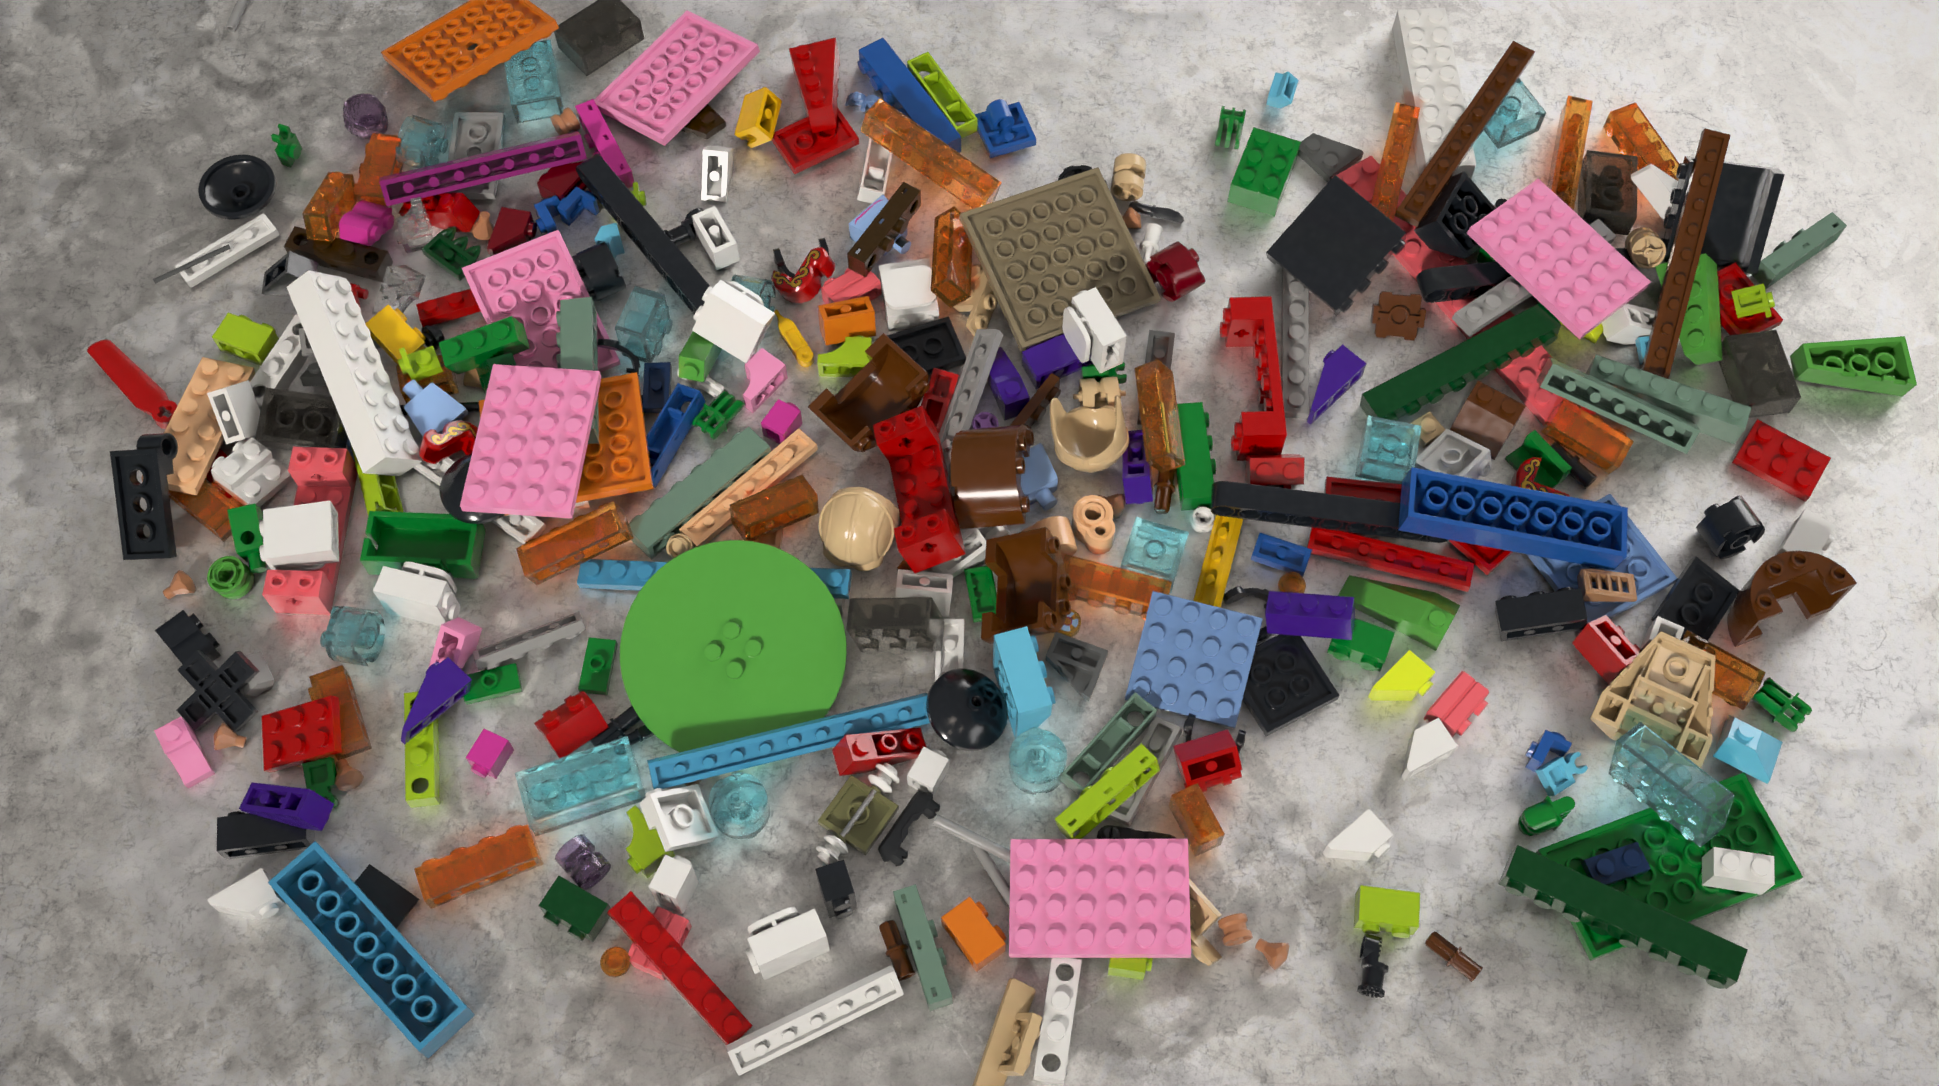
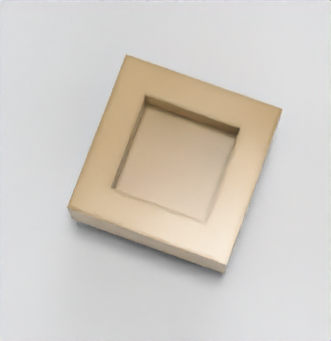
M1429 411L1409 423L1407 430L1425 448L1445 431V428Z

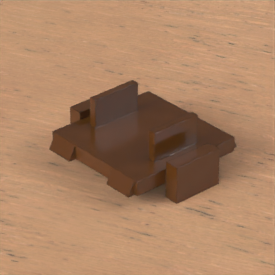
M1382 291L1379 295L1378 304L1373 303L1370 319V322L1375 324L1374 334L1376 337L1398 336L1404 337V340L1415 341L1418 327L1424 328L1426 309L1421 308V295H1399Z

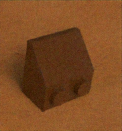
M1478 380L1450 430L1489 449L1491 458L1495 460L1519 421L1526 405Z

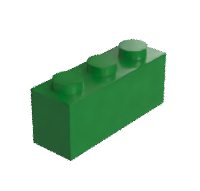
M512 316L439 342L445 367L457 375L476 369L487 359L511 352L514 355L530 349L524 325Z

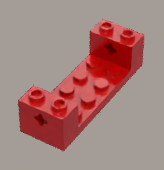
M1230 297L1228 307L1223 308V322H1220V337H1225L1226 347H1253V357L1258 359L1259 365L1256 366L1255 377L1256 381H1260L1261 388L1258 389V403L1263 404V411L1241 412L1239 422L1234 424V435L1231 436V449L1236 451L1237 461H1246V454H1281L1287 430L1272 297Z
M923 406L874 424L873 428L877 446L890 464L902 525L894 528L899 553L914 573L965 555L938 429Z

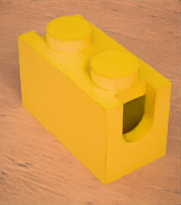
M767 87L746 94L734 135L741 140H747V145L750 148L771 141L782 100Z
M388 304L365 324L370 330L371 338L399 366L398 359L402 358L399 349L404 347L407 355L426 348L424 346L426 338L418 328L414 327L412 329L406 323V316L398 308L393 310Z

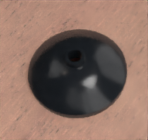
M251 155L229 156L214 163L203 174L198 187L199 198L206 210L216 217L229 220L246 218L261 211L271 201L276 190V178L271 167L258 157Z
M471 453L458 459L445 472L440 483V498L447 512L455 519L470 524L488 523L501 518L505 514L462 511L460 507L471 461Z
M954 669L941 675L928 692L926 709L929 722L937 735L952 747L964 751H978L989 747L1002 735L1007 723L1006 702L997 685L984 674L971 669ZM971 700L976 701L978 707L974 706Z

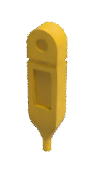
M775 310L779 333L801 366H811L814 363V354L794 322L783 317L778 310Z

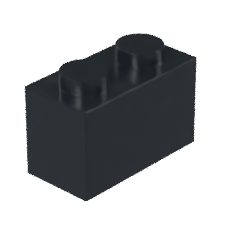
M841 860L816 868L819 887L829 918L836 917V919H842L850 916L853 910L857 909V904L845 861Z

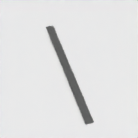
M229 244L154 278L153 281L156 284L231 248Z

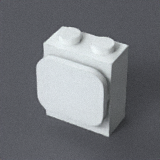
M929 258L879 265V279L889 331H902L939 319L937 291Z
M720 280L714 288L709 286L702 297L705 303L698 308L693 317L696 323L692 331L747 363L757 351L775 313L764 307L763 300L749 289L734 281L725 283Z
M1096 287L1088 291H1080L1072 297L1071 307L1069 306L1064 309L1063 332L1078 359L1085 363L1089 361L1090 357L1098 372L1103 373L1123 364L1127 335Z
M331 501L263 509V520H260L259 523L263 545H260L259 551L261 560L265 561L271 570L312 571L322 568L326 563L339 562L338 512Z
M404 562L402 570L383 566L373 589V592L388 614L441 626V624L457 618L460 612V605L455 597L458 590L447 572L435 567L414 562Z
M789 907L758 920L747 928L750 936L747 938L750 948L745 951L754 974L761 972L763 980H767L830 951L826 933L815 909L799 915L796 907Z

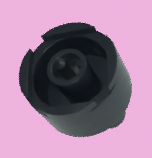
M605 241L572 256L582 281H584L587 292L592 297L593 302L626 289L622 276H619L618 266Z
M1740 495L1721 506L1713 504L1704 511L1705 517L1696 526L1698 533L1716 557L1719 556L1720 559L1730 558L1745 551L1744 545L1750 540L1756 543L1765 532L1762 522Z

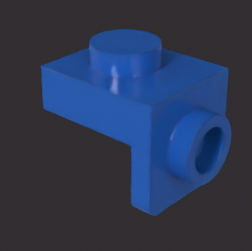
M577 186L557 206L561 221L568 226L585 209L594 215L600 212L597 198L590 191H583Z
M558 196L546 198L534 204L538 217L535 222L541 234L545 232L549 234L557 230L553 217L559 215L557 206L560 200Z
M1545 730L1538 742H1531L1525 756L1529 757L1525 768L1536 773L1535 770L1543 764L1549 751L1562 757L1570 749L1572 743L1567 741L1560 733Z

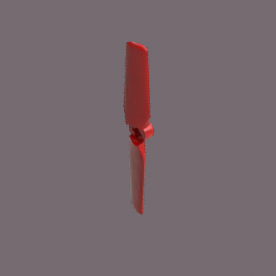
M105 339L90 345L87 352L133 405L152 416L157 426L166 429L177 408V404L170 401L166 392L113 342ZM167 412L168 414H171V416L166 417L165 415L163 416V414ZM220 448L214 461L221 456L225 458L228 456ZM211 465L209 472L206 476V479L211 484H213L231 502L238 501L228 492H226L224 489L218 486L215 482H213Z

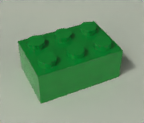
M1253 127L1231 182L1227 202L1275 217L1296 163L1301 141Z

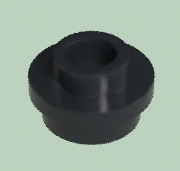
M435 324L422 327V334L426 338L424 340L427 347L433 346L435 350L439 349V342L445 340L439 327Z

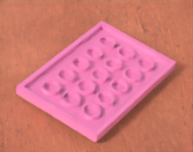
M687 10L601 92L594 101L601 113L665 146L760 52L759 46Z
M1539 178L1475 223L1467 232L1479 246L1579 340L1640 294L1651 283L1648 278Z
M559 230L463 267V273L487 325L510 316L524 325L530 349L513 355L516 366L558 368L556 355L561 354V348H558L556 333L560 332L556 312L560 311V300L590 297ZM597 313V341L598 339H609ZM598 347V371L600 373L620 365V360L615 350Z
M493 364L460 503L462 511L573 518L601 382L600 371Z
M1011 839L1009 957L1191 958L1188 839Z

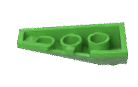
M1349 575L1338 596L1354 597L1355 609L1435 651L1460 607L1459 604L1436 592Z

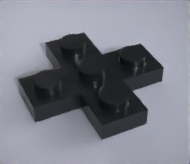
M197 650L178 669V672L196 691L176 711L195 731L201 730L218 714L231 730L236 732L243 728L259 712L240 692L260 672L241 651H235L218 668L203 650Z

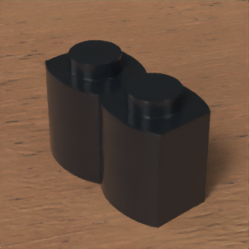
M182 610L155 630L182 664L197 650H203L212 661L221 656L216 650L220 644L210 632L206 635L201 632L200 629L204 625L194 613L188 616Z

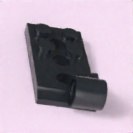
M170 433L144 434L139 437L135 450L110 451L123 560L177 557L167 475L174 474L172 460L177 455L178 444L176 438ZM138 470L143 474L142 483L137 480ZM141 498H144L147 504L145 511L140 506ZM144 525H147L150 530L149 538L143 532Z

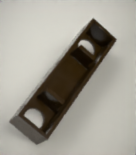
M906 182L900 185L847 253L849 269L866 277L882 255L892 249L896 237L905 232L910 219L921 206V190Z
M294 226L284 245L287 253L289 251L318 262L319 266L382 283L393 264L387 250ZM302 240L307 241L306 244L299 246ZM366 257H367V258H370V259L378 260V261H377L376 263H374V264H366V263H365L366 260H367Z

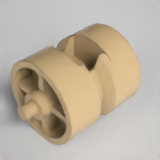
M1125 153L1115 158L1111 183V194L1115 198L1122 201H1135L1142 197L1146 173V161L1143 157L1133 153Z
M1640 227L1631 231L1626 237L1625 248L1637 266L1649 269L1656 267L1663 261L1666 255L1665 244L1652 229Z
M1117 377L1101 378L1100 382H1097L1095 378L1080 379L1078 394H1073V399H1078L1080 407L1100 408L1106 405L1115 407V396L1117 395L1121 399V396H1126V391L1120 390Z

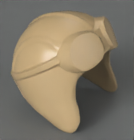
M1115 396V407L1108 405L1100 408L1082 406L1074 408L1068 413L1063 409L1058 398L1051 400L1050 423L1056 456L1062 463L1078 471L1094 473L1105 470L1118 461L1129 444V434L1119 396Z
M864 487L839 489L826 502L819 517V534L823 542L824 556L837 566L852 567L858 571H868L879 567L883 563L884 556L893 542L895 536L894 528L900 526L899 509L889 499Z

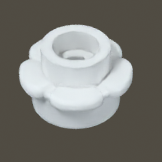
M1199 507L1190 514L1189 522L1192 523V528L1195 531L1209 532L1212 530L1215 515L1211 512V509Z

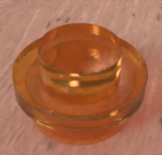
M1290 572L1280 578L1278 589L1279 592L1304 593L1306 583L1300 574Z
M621 947L609 948L601 957V968L610 977H620L630 968V956Z

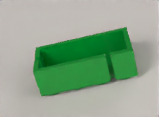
M369 511L365 531L368 538H364L360 561L369 575H380L383 566L402 570L404 562H414L441 569L448 574L451 573L453 578L478 579L486 529L483 524L465 523L455 519L450 514Z

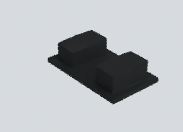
M370 864L354 882L396 929L420 900Z

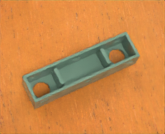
M1831 212L1808 229L1804 230L1802 228L1797 231L1789 242H1781L1773 250V253L1761 260L1757 275L1752 274V276L1760 284L1764 283L1765 289H1767L1835 242L1847 225Z
M1134 693L1062 773L1061 782L1078 796L1086 787L1093 786L1101 779L1104 771L1117 762L1154 720L1157 709L1137 693ZM1133 711L1140 712L1144 717V721L1139 726H1132L1127 720L1129 713ZM1077 772L1086 773L1090 779L1089 783L1082 787L1073 780L1074 774Z
M916 884L893 891L896 908L929 1011L953 1004L952 994L943 966L947 965L942 947L936 948L933 938L938 937L933 919L927 920Z

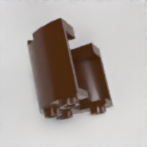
M884 333L865 350L870 362L835 396L826 388L808 406L852 450L857 452H865L877 446L873 428L874 424L917 408L930 387L928 384V373Z
M1021 424L962 430L955 434L951 449V486L955 487L954 493L957 500H954V507L961 529L1025 524L1026 513L1030 512V500L1028 496L1024 495L1021 488V474H1025V460L1022 454L1024 457L1030 456V446L1034 445L1032 429L1028 430L1025 425Z
M1047 527L986 540L985 564L998 576L996 614L993 612L982 613L981 639L983 641L994 644V635L1023 627H1028L1030 636L1054 633L1063 627L1067 615L1071 613L1068 592L1072 587L1071 578L1065 570L1060 552V541L1056 536L1053 537Z
M1788 551L1777 554L1759 567L1732 602L1727 617L1730 638L1735 647L1760 638L1763 633L1758 626L1759 623L1781 614L1783 610L1778 602L1792 596L1807 620L1831 611L1857 582L1844 567L1823 555L1808 551Z

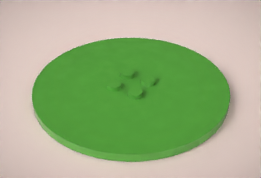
M743 540L719 541L695 547L673 558L657 570L645 583L633 601L625 619L620 643L621 674L631 705L646 727L657 738L678 752L826 717L839 694L847 661V640L840 611L830 591L818 575L802 561L781 549L763 543Z

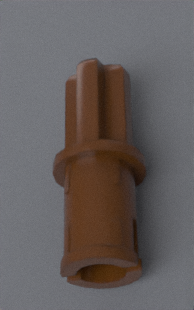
M1162 462L1159 465L1158 481L1154 485V490L1156 491L1154 510H1156L1157 514H1167L1169 512L1171 497L1175 492L1173 484L1176 465L1172 464L1170 469V462Z
M894 920L883 922L879 929L887 948L885 952L886 957H890L899 981L911 978L916 973L906 951L908 945L903 943Z
M1435 931L1425 941V945L1447 962V967L1451 965L1468 978L1470 982H1473L1483 969L1482 966L1478 965L1461 951L1462 947H1455Z

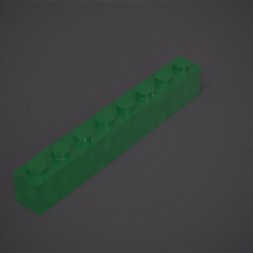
M1539 303L1362 393L1360 407L1376 430L1383 426L1390 427L1404 415L1411 416L1417 413L1422 406L1428 403L1435 404L1439 402L1445 394L1451 391L1458 392L1467 383L1475 379L1476 381L1482 380L1490 371L1496 368L1503 369L1514 359L1530 355L1535 348L1541 345L1548 346L1558 338L1557 335L1561 324L1549 310Z
M1517 845L1510 853L1499 881V885L1505 887V890L1515 896L1523 895L1532 899L1537 906L1558 911L1569 921L1582 922L1590 926V929L1597 934L1610 935L1619 939V942L1628 948H1638L1647 952L1648 956L1656 961L1669 962L1677 966V969L1684 974L1697 975L1704 978L1709 985L1715 988L1727 989L1738 981L1748 949L1522 846Z

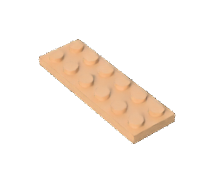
M202 357L164 433L172 434L178 444L177 455L172 460L174 474L167 475L169 490L192 495L198 494L224 441L207 393L247 380L250 382L255 375L254 367Z

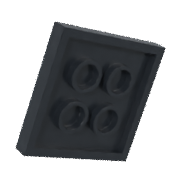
M1279 634L1256 646L1243 701L1265 736L1338 700L1339 693L1301 636Z

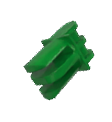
M1222 106L1215 146L1219 147L1222 132L1224 131L1227 133L1224 148H1229L1231 135L1236 133L1234 149H1239L1246 114L1245 109L1242 112L1236 111V108L1230 110Z
M724 389L709 406L704 403V409L694 418L692 425L701 427V431L703 433L708 432L710 438L714 440L724 430L728 431L727 424L742 410L745 404L741 400H736L735 396L729 394Z
M1770 677L1764 681L1759 691L1751 696L1753 701L1775 717L1772 722L1777 721L1792 732L1798 729V723L1805 721L1804 716L1810 715L1812 712V708L1797 697L1800 693L1793 696Z
M1547 796L1542 802L1532 805L1523 811L1518 821L1519 830L1528 836L1539 835L1551 829L1555 831L1562 824V819L1566 818L1571 810L1574 809V799L1565 796L1552 802L1550 797Z

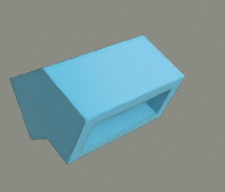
M1290 72L1284 74L1275 73L1266 105L1282 109L1291 104L1299 80Z
M617 223L601 226L595 237V243L599 244L605 241L614 259H616L617 255L625 253Z

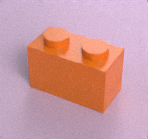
M868 296L818 305L820 332L826 346L845 342V337L857 335L864 337L876 336L875 311Z
M968 897L941 917V925L975 971L978 972L1005 952L1006 943L1004 941L1007 938L998 925L993 927L988 921L987 917L989 914L981 902L975 903L971 897Z

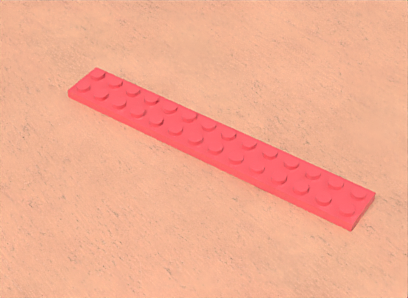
M1372 156L1336 175L1406 232L1405 247L1399 254L1395 255L1393 253V255L1415 280L1417 275L1426 269L1468 264L1463 258L1429 249L1414 232L1415 226L1395 216L1396 210L1406 197V194ZM1477 298L1435 302L1467 339L1515 316L1509 310L1469 337L1454 322L1452 317L1455 312ZM1541 345L1535 348L1530 355L1524 358L1520 356L1514 359L1507 367L1494 370L1556 439L1596 414V412L1539 386L1537 378L1548 358H1553Z

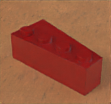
M836 37L789 48L793 71L812 133L836 128L840 66Z

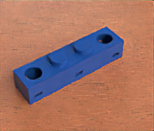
M678 383L647 434L650 466H653L651 474L654 488L657 487L688 434L694 418L700 413L704 403H706L700 390ZM691 402L685 413L681 411L683 404Z

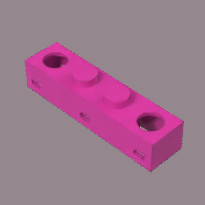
M594 99L576 105L575 108L579 122L586 133L583 135L589 149L594 148L595 150L593 156L599 154L627 188L633 187L634 178L632 170Z

